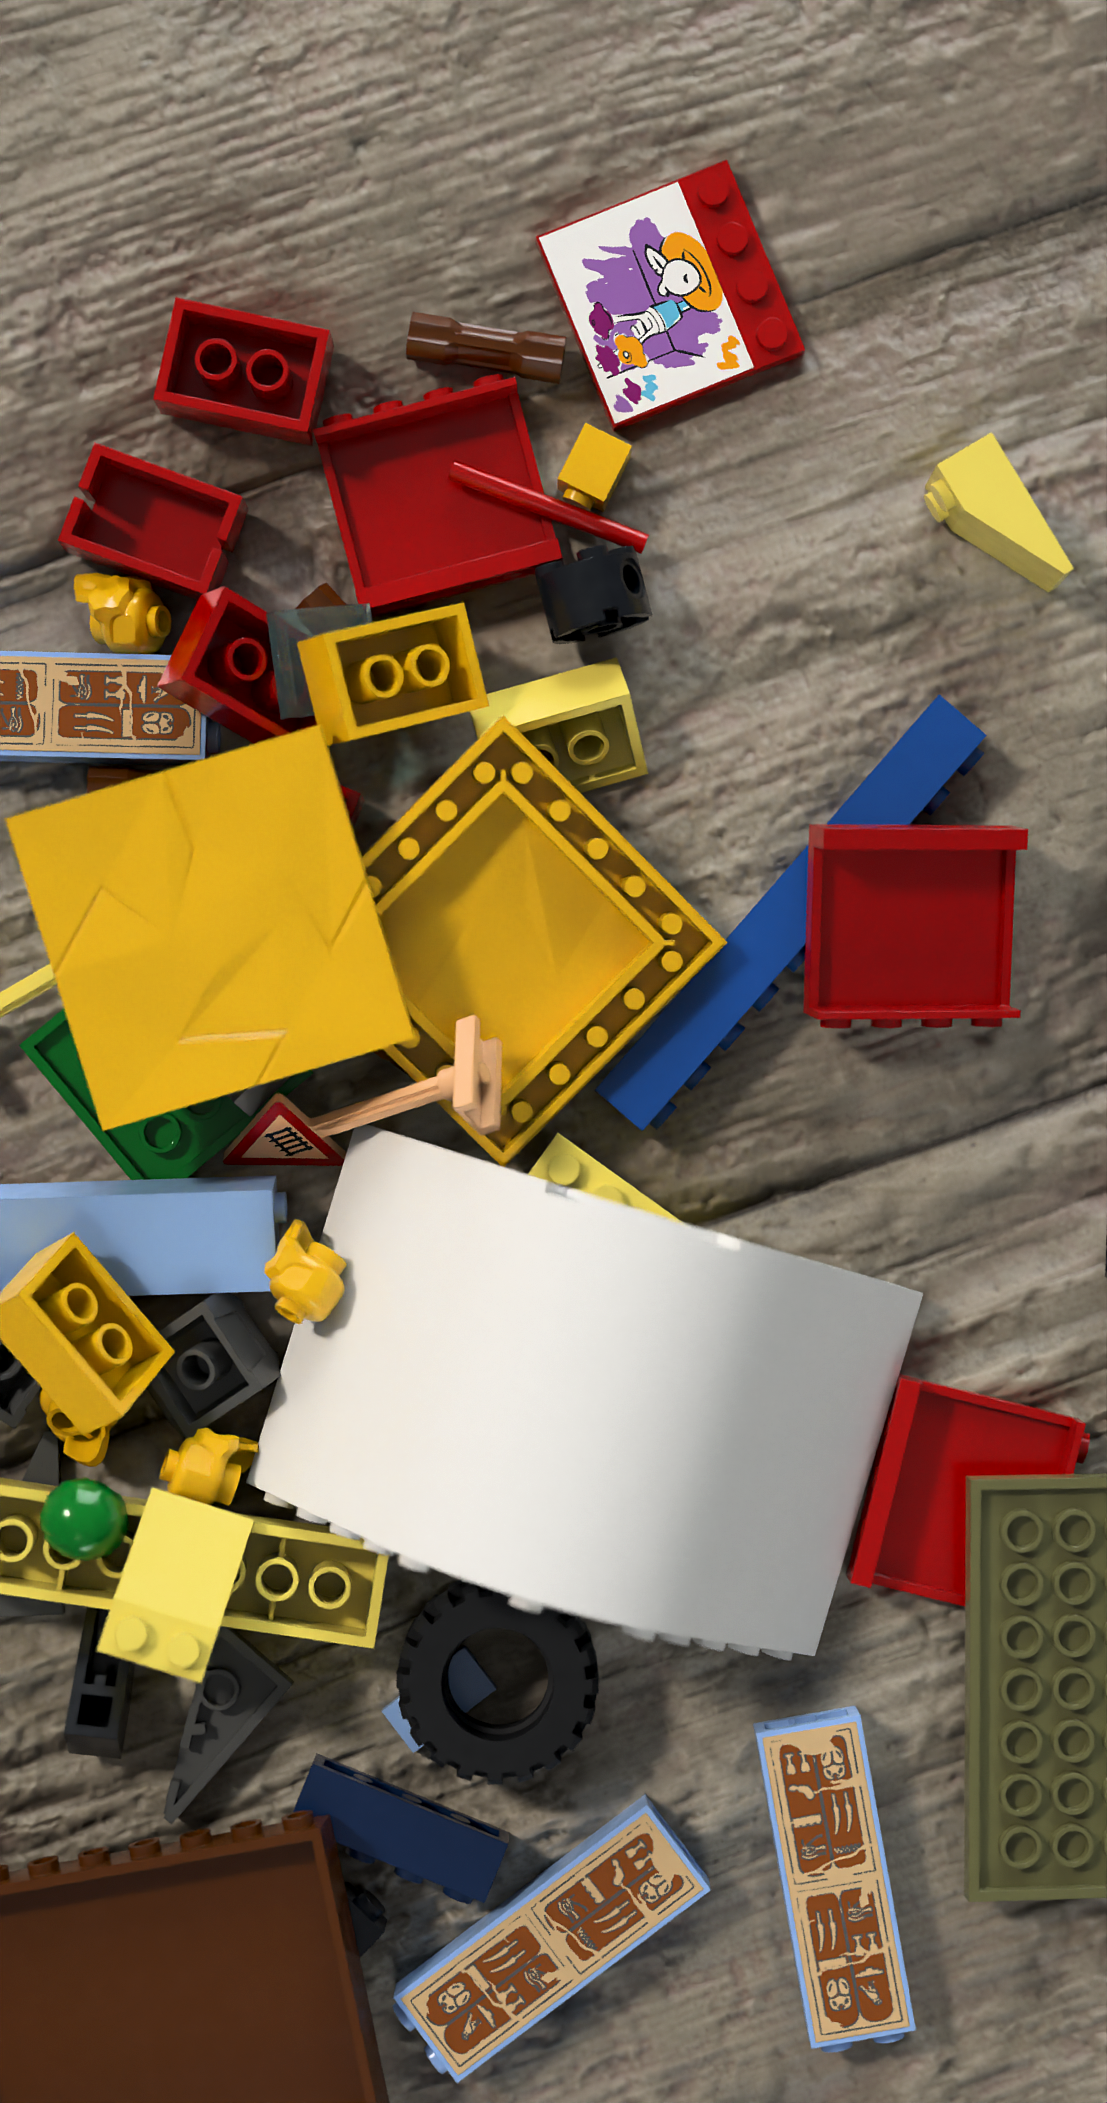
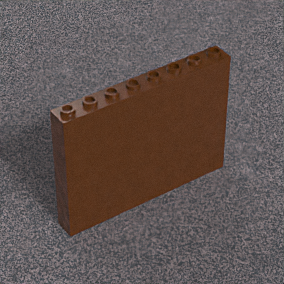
M312 1810L297 1811L281 1818L282 1823L266 1826L262 1825L260 1819L247 1820L232 1825L230 1827L231 1832L211 1835V1830L208 1828L197 1829L180 1835V1841L160 1844L159 1838H147L128 1845L129 1850L116 1853H110L109 1847H97L79 1853L77 1860L60 1863L58 1856H47L27 1863V1869L10 1872L8 1865H0V2103H390L330 1814L314 1817Z

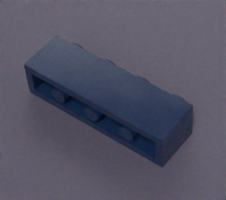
M316 1754L293 1812L312 1810L314 1817L330 1814L336 1843L346 1846L345 1852L349 1856L369 1864H373L376 1859L395 1866L394 1873L401 1878L417 1884H422L424 1879L444 1886L442 1892L448 1897L466 1904H471L473 1899L485 1903L509 1844V1832L320 1754Z

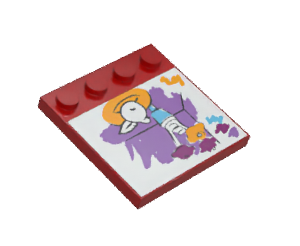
M728 160L536 236V245L613 432L804 355L805 347Z

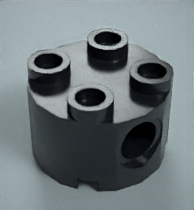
M607 545L592 546L576 553L577 562L565 565L564 561H556L534 569L552 643L554 644L586 641L584 635L598 634V638L612 635L648 621L649 616L652 617L649 599L634 546H624L608 551Z

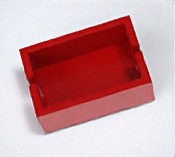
M94 442L78 487L87 500L95 503L91 510L85 500L74 496L58 538V542L67 553L130 576L144 578L154 585L198 600L202 594L220 588L229 564L222 550L233 553L249 510L243 496Z

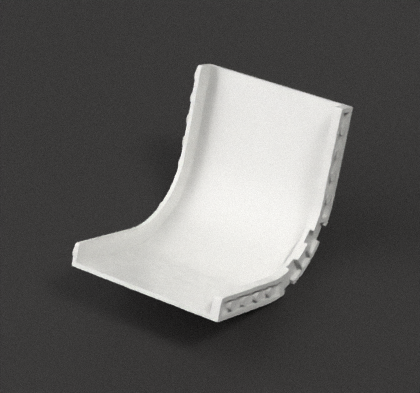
M365 1124L354 1128L319 1242L336 1252L345 1261L346 1267L339 1276L343 1281L345 1291L325 1320L317 1322L304 1319L302 1324H294L280 1370L281 1376L278 1378L258 1442V1452L254 1455L246 1483L265 1491L263 1500L290 1509H293L294 1505L297 1506L296 1515L300 1518L320 1524H326L327 1521L331 1522L329 1531L334 1534L355 1540H360V1537L365 1538L363 1547L370 1551L388 1556H394L395 1553L400 1554L398 1564L426 1573H429L432 1567L470 1582L511 1595L509 1600L511 1605L527 1611L541 1613L542 1607L545 1605L581 1616L622 1625V1632L647 1641H653L655 1633H658L659 1638L682 1646H689L691 1638H693V1642L718 1651H724L725 1645L728 1643L727 1646L729 1648L753 1656H758L760 1648H762L761 1651L765 1654L788 1661L792 1660L793 1653L815 1656L923 1293L707 1229L687 1225L624 1204L598 1198L588 1193L372 1125Z

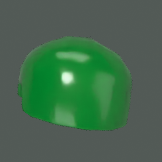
M86 1477L63 1481L47 1495L40 1513L41 1530L44 1532V1538L48 1544L63 1556L79 1561H90L108 1557L123 1543L129 1525L125 1501L121 1495L102 1482Z

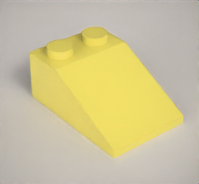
M992 432L936 465L925 485L928 493L924 495V500L929 511L938 522L945 520L952 532L1047 592L1057 588L1074 569Z
M152 1487L97 1651L201 1683L254 1519Z

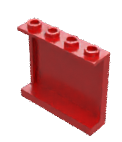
M502 374L485 376L473 382L474 388L454 392L451 387L435 389L423 395L424 401L403 405L401 400L385 402L372 409L374 414L354 419L350 413L339 414L323 420V427L313 429L363 619L535 575L534 569L538 566L563 561L559 541L555 536L551 519L448 480L454 460H458L544 494L515 377L504 379Z
M809 824L803 1013L820 1020V1027L834 1029L851 1028L852 1019H871L870 1026L877 1028L902 1027V1019H921V1026L948 1028L952 1027L953 1019H971V1025L977 1027H1001L1003 1018H1021V1010L1010 1006L1016 850H1027L1028 829L1012 825Z
M899 1374L876 1450L847 1567L846 1576L849 1582L871 1588L872 1584L965 1607L966 1476L1074 1474L1076 1463H1084L1089 1449L1090 1434L1084 1432L1086 1423L1077 1417Z

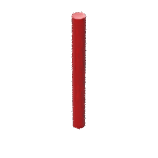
M454 460L450 469L448 480L619 546H634L635 552L643 553L649 537L647 533L458 460Z

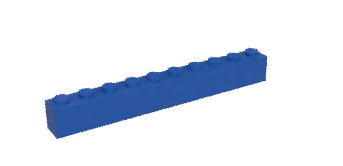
M939 694L827 824L909 825L921 810L930 816L950 794V791L943 785L955 771L964 777L984 755V752L977 746L987 735ZM808 845L727 937L726 941L728 943L687 983L594 1090L640 1131H643L648 1124L657 1130L677 1108L670 1099L681 1086L685 1085L691 1091L711 1069L704 1061L717 1045L726 1051L744 1031L745 1027L738 1022L751 1006L760 1012L780 989L773 981L781 971L787 967L794 973L805 961Z

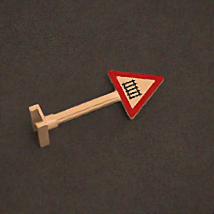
M472 1015L456 1021L455 1066L440 1070L436 1077L315 1118L307 1117L283 1094H275L225 1150L223 1163L226 1165L343 1166L347 1152L329 1137L330 1135L338 1134L444 1098L448 1101L453 1100V1109L481 1136L500 1130L502 1042L497 1037L482 1041L480 1039V1019L476 1015Z

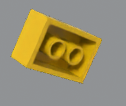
M464 602L329 632L297 642L317 726L322 725L328 746L489 707Z
M74 1232L37 1252L0 1292V1340L83 1436L121 1418L175 1353L169 1343Z

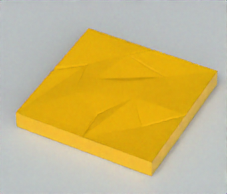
M500 716L361 856L415 1032L414 1039L382 1049L417 1083L436 1077L440 1070L455 1066L456 1021L476 1015L480 1019V1039L486 1041L497 1037L502 1042L500 1130L481 1136L453 1109V1100L448 1101L444 1098L436 1102L502 1167H505L728 943L504 716Z
M322 725L5 818L103 1131L415 1038V1032Z

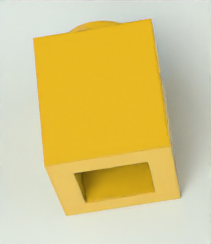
M585 423L557 478V489L564 492L562 499L587 511L594 507L604 512L631 458L632 445Z

